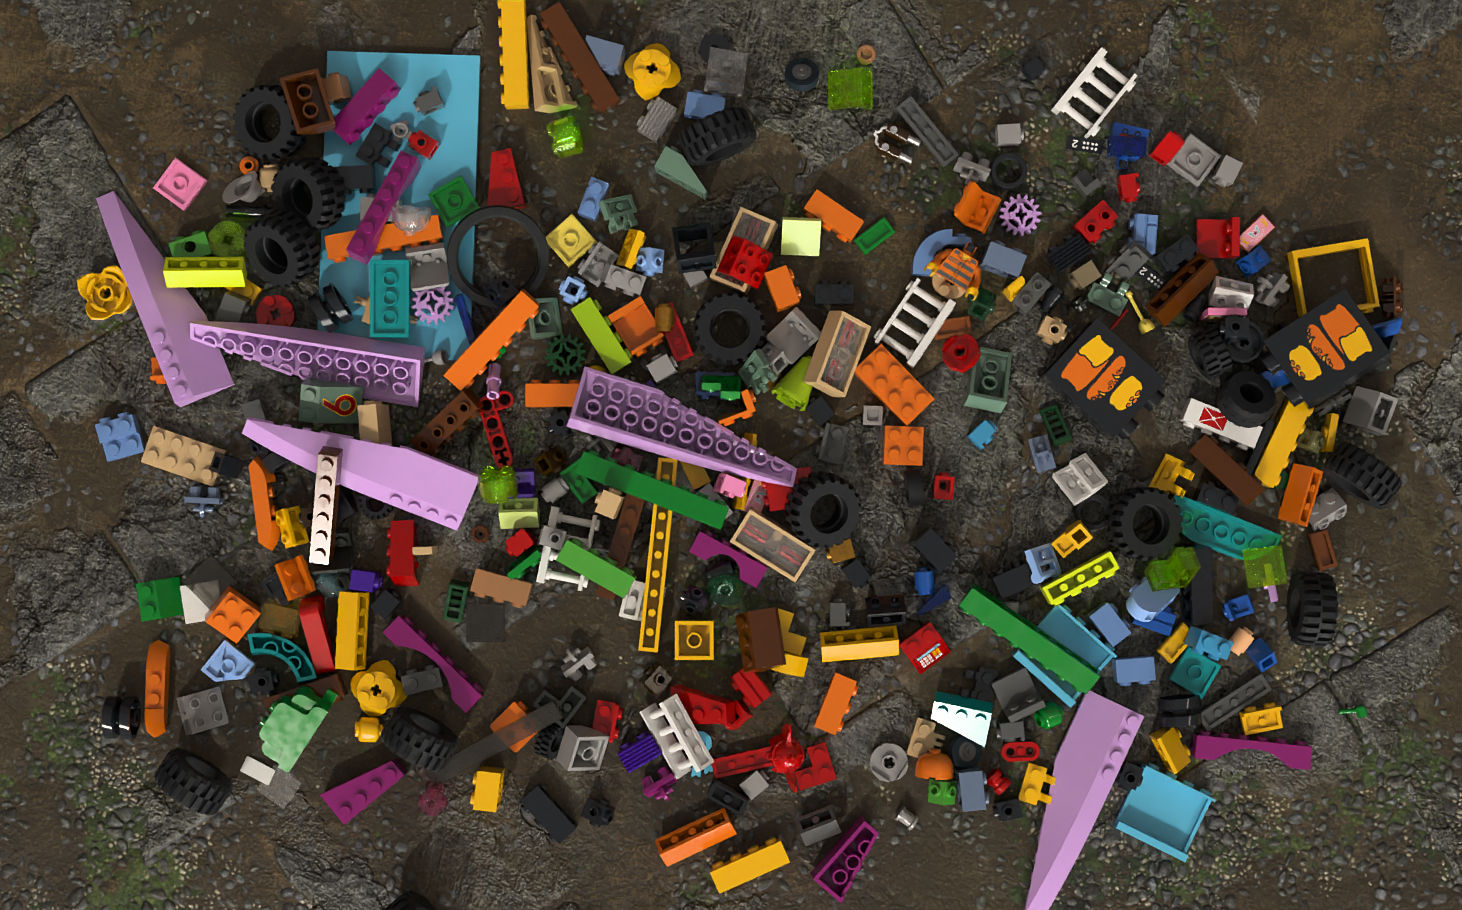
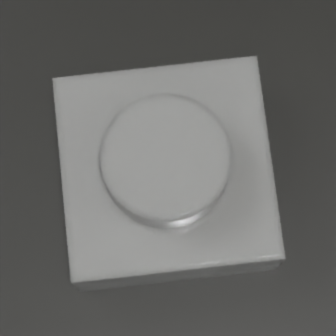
M863 406V425L882 426L883 406Z

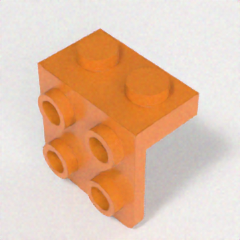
M970 181L963 190L960 202L955 206L954 215L965 227L985 234L1001 199L984 192L974 181Z
M747 386L740 388L746 407L718 417L719 424L724 423V426L735 423L736 418L742 417V419L753 416V412L756 411L753 403L757 401L752 389L748 390Z
M517 699L490 725L493 732L513 752H518L542 727V721L535 714L532 715L528 711L529 708L525 703Z

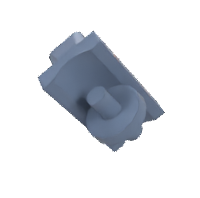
M1047 434L1028 439L1036 472L1039 473L1056 468Z
M190 486L188 497L184 498L185 503H200V506H194L193 510L200 512V517L204 518L207 516V512H214V507H209L208 504H224L220 488L208 487L206 498L201 497L202 487Z

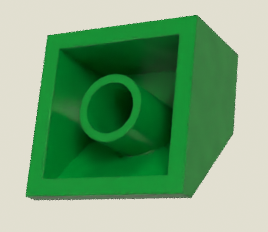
M180 577L136 583L142 622L184 615Z

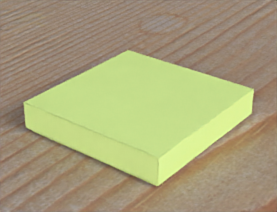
M783 217L781 255L819 256L821 219Z

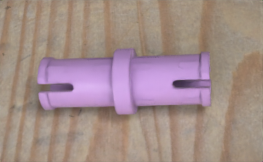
M498 363L489 365V375L486 378V384H488L487 398L495 400V394L496 399L499 397V386L502 379L500 378L501 366Z

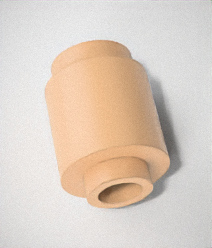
M1238 627L1229 639V641L1234 642L1231 651L1238 656L1244 653L1253 642L1254 638L1252 635L1254 633L1246 627H1243V629Z

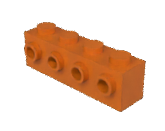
M722 808L655 839V843L661 858L668 867L737 833L726 809Z

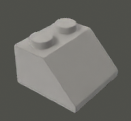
M583 725L566 726L556 760L567 771L599 770L610 736Z

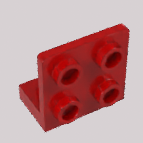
M1232 217L1228 220H1196V246L1199 248L1196 254L1200 252L1208 258L1234 259L1238 257L1240 248V217Z
M732 236L717 271L758 289L773 254L745 238Z

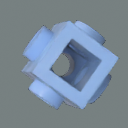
M651 247L639 248L635 271L643 272V276H654L655 273H663L664 250Z
M568 276L566 280H563L559 287V290H561L559 294L563 296L562 300L571 305L574 302L579 304L580 300L584 301L588 293L586 290L587 286L583 284L584 280L576 276L573 278ZM576 288L578 290L577 294L572 295L571 289Z

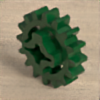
M561 334V339L559 340L553 337L555 342H548L551 347L550 349H545L549 355L544 358L550 360L547 366H554L552 371L556 372L559 370V375H563L564 371H566V374L569 376L571 370L577 373L576 367L582 368L583 366L580 362L586 361V358L582 357L586 350H581L584 344H577L579 340L577 337L571 340L572 335L570 334L567 338ZM567 342L572 343L577 349L571 350L568 348ZM560 344L559 350L553 353L555 347ZM564 347L566 351L570 353V355L567 356V363L565 359L561 357V354L564 353ZM578 357L575 364L571 366L573 358ZM554 360L563 362L564 368L558 366Z

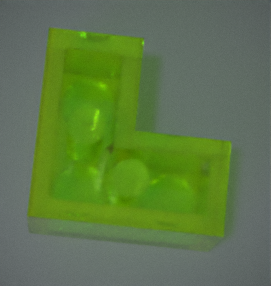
M1179 547L1173 551L1168 560L1160 561L1157 559L1151 561L1144 573L1152 592L1187 587L1201 568V565L1193 547Z

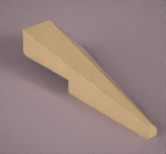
M536 15L528 16L526 20L535 111L554 113L576 108L578 106L577 102L573 101L569 94L571 89L569 85H565L561 77L563 72L551 47L546 45L544 40L545 34L539 30L536 23Z

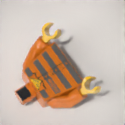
M969 242L966 243L962 251L954 248L953 250L946 249L936 254L923 269L925 271L928 268L932 271L930 277L936 273L965 290L966 298L968 294H973V300H975L978 295V288L981 282V268L978 265L979 261L972 258L977 247Z

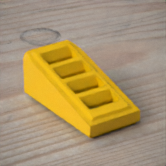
M1019 276L1002 290V293L1010 302L1025 286L1023 276Z

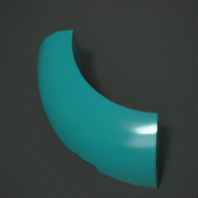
M268 633L247 634L251 654L271 655L284 660L293 670L299 684L317 679L311 661L293 642Z

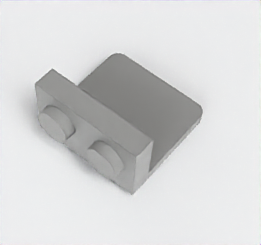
M444 242L405 248L407 260H410V284L412 291L444 287L450 284Z
M795 307L766 336V340L770 345L782 350L788 363L793 364L819 339L821 332L802 311Z

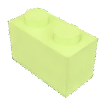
M538 498L499 499L498 514L501 529L539 528L540 510Z

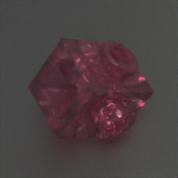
M623 446L622 450L615 448L610 457L618 460L617 464L623 467L625 464L636 467L635 471L638 472L643 456L633 453L634 449Z
M429 787L422 795H419L418 806L421 807V812L426 813L427 816H438V813H441L447 807L445 791L439 790L436 787ZM429 800H433L435 805H429Z

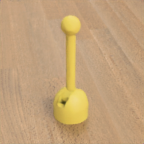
M1128 290L1125 296L1129 298L1141 320L1138 324V329L1141 335L1153 330L1155 326L1151 320L1143 318L1132 297V291Z

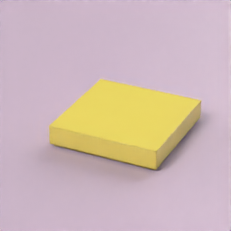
M573 214L545 237L547 244L569 268L585 255L594 243H598Z

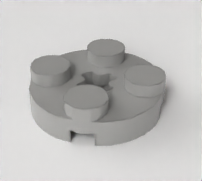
M884 742L872 751L870 767L878 779L890 782L904 776L908 769V758L905 751L899 745ZM892 757L894 765L885 767L884 759Z

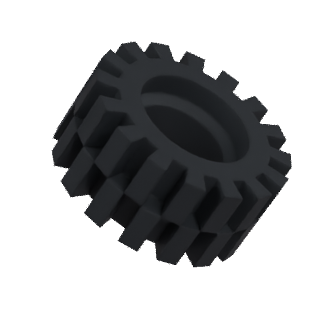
M359 495V509L369 519H383L393 511V505L385 502L381 509L375 510L370 506V496Z
M553 722L545 723V726L541 727V731H538V737H535V753L548 760L556 758L565 729Z

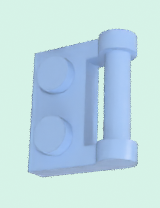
M1051 542L1024 551L1032 571L1031 580L1033 583L1038 584L1043 582L1044 579L1055 578L1061 575V568ZM1049 564V570L1042 572L1040 566Z

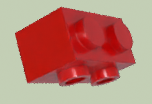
M1101 200L1072 229L1077 234L1080 233L1087 244L1091 241L1095 243L1102 237L1100 233L1105 228L1110 230L1116 224L1114 220L1118 215L1104 200Z

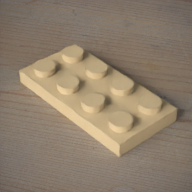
M153 426L141 462L215 487L219 474L209 470L215 451L227 454V450Z

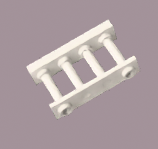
M1102 47L1051 110L1056 115L1060 111L1066 112L1089 131L1084 136L1086 139L1090 135L1093 137L1101 128L1098 125L1126 90L1128 92L1131 91L1136 84L1134 80L1138 76L1134 73L1128 79L1106 62L1104 56L1107 51ZM1096 66L1103 68L1124 85L1118 94L1094 76L1092 71ZM1084 81L1086 83L1090 82L1112 100L1106 109L1082 91L1080 86ZM1072 96L1078 97L1100 115L1094 124L1070 106L1071 103L1068 101Z
M919 278L915 282L911 280L906 288L907 294L883 330L879 328L874 336L877 346L883 341L905 355L908 360L907 365L912 369L956 305V302L951 299L947 303L945 301L941 302L918 287L920 284ZM915 293L938 308L940 312L938 317L931 318L909 304L908 300L912 294ZM902 309L927 324V327L930 329L926 335L924 333L920 334L897 319ZM894 325L917 340L916 343L919 345L916 350H909L888 336L886 333L890 327Z
M552 506L548 526L557 528V523L565 522L589 527L588 539L571 535L566 536H568V539L572 537L582 541L589 548L592 547L594 533L599 531L601 520H598V515H593L592 520L564 515L563 512H560V507ZM543 546L536 582L545 583L546 580L551 578L579 584L578 591H582L583 587L587 588L589 579L583 575L575 576L551 571L548 568L549 562L556 560L559 553L555 552L551 547Z
M677 694L659 703L661 708H658L656 703H653L640 711L642 718L676 779L692 770L690 766H693L695 771L699 772L714 762ZM662 715L666 716L670 725H667ZM672 732H674V733L676 734V736H677V738H678V740H679L678 743H677L676 739L674 738ZM681 749H684L689 759H686Z

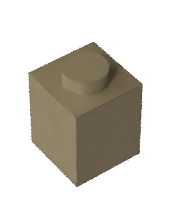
M1092 260L1070 273L1069 276L1071 278L1069 281L1075 289L1081 290L1101 277V274Z

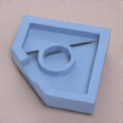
M226 639L202 667L201 671L215 682L245 678L256 663Z

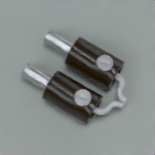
M892 122L889 123L888 127L883 126L880 130H875L873 135L875 136V144L878 146L876 152L894 161L901 159L909 164L911 163L913 158L902 153V148L884 139L879 144L876 133L886 129L884 135L903 144L908 141L919 146L921 140L911 136V131Z

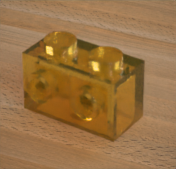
M264 603L258 626L264 633L274 634V632L281 633L282 637L293 638V636L298 637L302 622L299 610Z

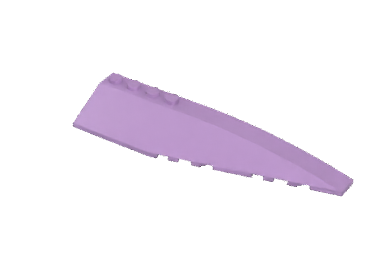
M112 191L96 198L124 278L174 403L179 407H183L235 385L220 347L216 346L213 348L190 339V322L209 321L205 312L200 308L186 287L166 286L163 273L164 257L130 214L117 194Z
M216 321L190 322V339L213 348L218 346L230 354H233V352L244 356L243 359L249 361L252 359L261 362L260 365L290 376L294 374L303 381L306 378L364 386V399L414 407L419 406L425 347L287 326Z
M584 367L566 427L693 465L788 487H793L797 468L776 456L773 457L767 454L766 450L755 447L742 437L741 439L734 435V432L708 417L696 413V410L691 407L690 409L680 404V401L675 398L671 399L659 389Z
M247 418L242 434L314 473L317 471L318 453L323 446L343 449L341 485L454 530H458L480 478L478 474L406 446L400 445V448L393 447L390 443L385 442L377 444L372 443L369 439L356 440L353 436L326 431L318 433L311 431L310 428L303 427V429L292 428V425L289 424L276 425L272 421Z
M1092 691L1084 694L1054 758V769L1051 776L1055 777L1056 781L1055 785L1050 784L1049 794H1047L1052 796L1051 804H1046V809L1043 813L1038 838L1037 853H1035V864L1031 873L1030 889H1028L1024 910H1049L1102 809L1144 718L1143 715Z

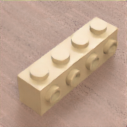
M609 487V490H603V492L598 493L595 503L598 504L595 512L611 519H616L626 497L622 495V491Z

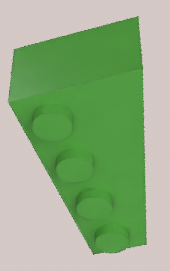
M571 537L567 539L556 561L622 598L627 596L637 578L632 569L626 566L624 568L620 567L614 559L602 556L601 552L592 547H587L576 538Z

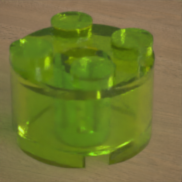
M573 115L551 121L550 124L546 125L548 134L552 136L554 143H551L553 152L562 159L585 152L582 148L584 147L582 134L579 126H574L573 122L576 119Z
M222 221L216 224L208 233L210 249L218 257L245 258L247 251L244 249V236L247 229L234 221ZM230 238L233 239L231 240V245L228 244Z
M504 466L501 469L485 467L482 469L483 472L479 474L480 477H477L481 501L486 499V503L507 502L509 497L513 496V499H515L519 495L516 471L513 470V466Z

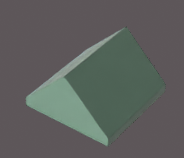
M557 297L535 299L540 303L538 307L540 311L533 319L528 318L531 338L536 340L561 336L563 333Z

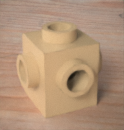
M1046 315L1043 317L1035 334L1042 337V341L1046 344H1058L1059 341L1063 342L1067 335V331H1065L1067 325L1063 324L1064 321L1054 316L1051 318Z

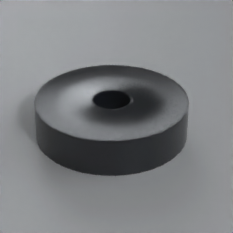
M709 34L700 43V56L709 65H720L729 57V42L720 34ZM717 47L718 51L714 53L711 51V48Z

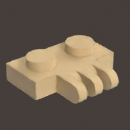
M917 717L906 754L918 758L923 753H927L929 749H935V745L942 747L943 743L936 740L937 738L945 740L946 736L934 732L935 722Z

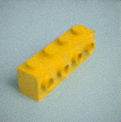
M339 591L335 669L354 671L366 668L369 592Z
M897 626L820 633L822 662L899 655Z
M770 838L765 841L763 846L758 847V845L747 849L748 852L745 854L737 853L731 856L730 860L725 863L719 861L713 864L710 874L719 894L790 863L781 838Z

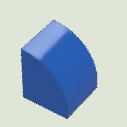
M1261 637L1251 643L1246 649L1250 659L1261 673L1278 663L1274 652Z

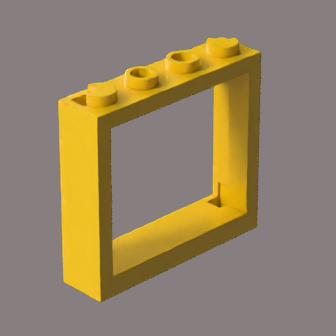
M1368 238L1287 253L1298 318L1307 313L1298 259L1358 249L1367 299V303L1357 306L1362 310L1363 314L1374 312L1373 308L1380 307Z

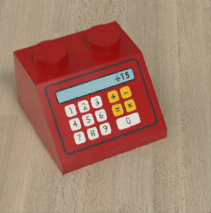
M929 621L899 642V647L919 674H922L951 652Z

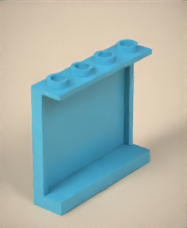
M1060 604L1054 605L1038 623L1037 627L1100 671L1113 657H1117L1113 653L1115 649L1107 642L1103 644L1099 640L1100 635L1093 629L1091 631L1084 627L1086 623L1079 617L1075 619L1070 614L1072 610L1065 604H1062V606ZM1019 647L1012 652L1011 655L1019 663L1026 667L1029 672L1067 706L1071 708L1076 703L1074 700L1081 692L1076 691L1071 683L1060 680L1054 671L1043 668L1038 660L1027 657Z
M1150 762L1148 765L1142 763L1141 767L1144 768L1142 773L1143 781L1139 787L1137 786L1136 790L1129 789L1112 825L1116 829L1186 862L1189 856L1186 852L1211 801L1215 802V799L1211 797V792L1203 788L1200 791L1194 789V784L1189 781L1183 780V782L1176 780V775L1168 771L1164 774L1159 771L1160 767Z

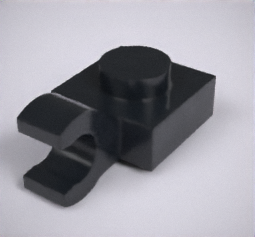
M277 572L260 583L271 599L277 597L283 607L293 603L292 600H287Z

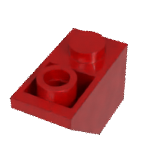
M1169 131L1159 140L1148 156L1164 167L1185 144V141L1182 140L1183 137L1179 133Z

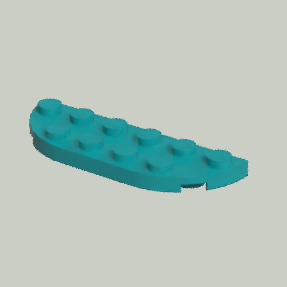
M1175 494L1172 496L1176 500L1174 504L1179 505L1181 509L1179 515L1183 516V522H1181L1180 526L1183 527L1181 534L1192 542L1209 546L1212 550L1241 560L1259 558L1271 552L1282 538V535L1184 496L1183 498Z

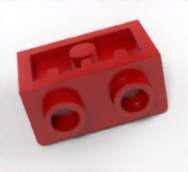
M597 699L592 729L608 734L610 736L608 740L610 743H613L614 738L618 739L620 727H616L617 719L621 720L623 708H620V703Z

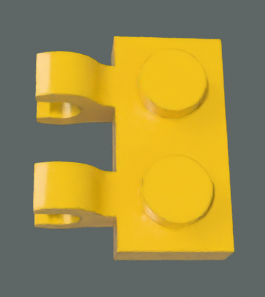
M1166 454L1149 487L1164 490L1168 494L1171 492L1183 498L1186 491L1174 483L1178 475L1192 481L1195 474L1183 467L1185 462Z
M1028 762L1018 795L1020 801L1037 805L1038 800L1051 804L1052 796L1041 792L1043 782L1055 785L1056 778L1046 774V767Z

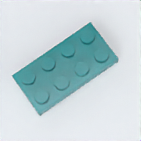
M370 260L371 338H410V260Z

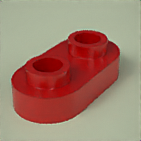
M1011 741L1002 745L1000 753L1009 762L1033 761L1038 758L1040 749L1033 741ZM1028 747H1032L1030 754L1026 753ZM1008 748H1013L1012 754H1007Z

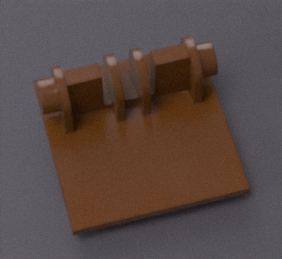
M1394 276V282L1392 278H1386L1385 282H1383V292H1394L1383 294V296H1394V299L1383 300V302H1394L1383 304L1385 317H1393V313L1395 316L1400 317V313H1403V301L1400 299V294L1403 293V282L1397 276Z

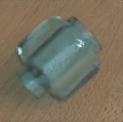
M336 572L319 574L315 580V583H317L316 589L328 598H332L334 595L339 596V591H343L336 582V576L339 574Z

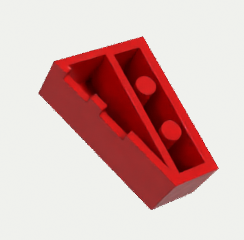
M511 148L492 152L487 206L503 205L516 209L526 207Z
M414 520L391 521V527L387 529L388 539H390V546H387V555L390 557V564H387V575L390 576L396 587L419 586V580L416 578V568H419L418 562H416V555L413 554L412 547H418L417 525Z
M682 684L671 686V696L674 694L678 695L693 724H727L735 721L734 701L713 694L710 695Z

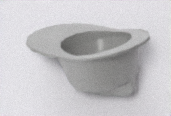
M250 171L232 181L225 188L222 195L223 201L225 203H233L238 200L253 202L265 192V188L261 186L260 181L257 179V173Z

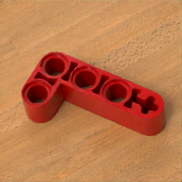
M500 391L497 399L495 394V400H491L487 396L480 399L482 404L486 400H490L492 403L490 410L485 411L483 407L480 409V416L496 465L502 469H509L514 464V456L499 411L511 408L515 403V397L511 392ZM505 394H508L511 399L507 405L501 403V397ZM492 418L498 421V426L495 429H491L488 425ZM497 437H502L504 440L501 447H496L494 444V440ZM507 449V452H503L505 457H509L506 466L500 462L503 459L502 453L497 454V451Z
M321 594L302 598L299 604L300 619L317 675L337 671L335 669V654L323 615L325 604Z

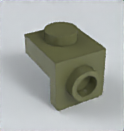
M1304 429L1297 440V447L1318 454L1324 445L1326 436L1317 430Z

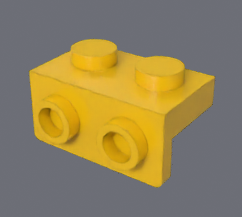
M299 506L276 511V522L280 526L281 540L285 544L286 549L309 543L306 528H303V524L301 525L299 522V513H301Z
M1275 702L1265 703L1261 708H1256V706L1245 707V711L1239 712L1244 735L1283 728L1280 715L1282 707L1277 704L1275 705Z

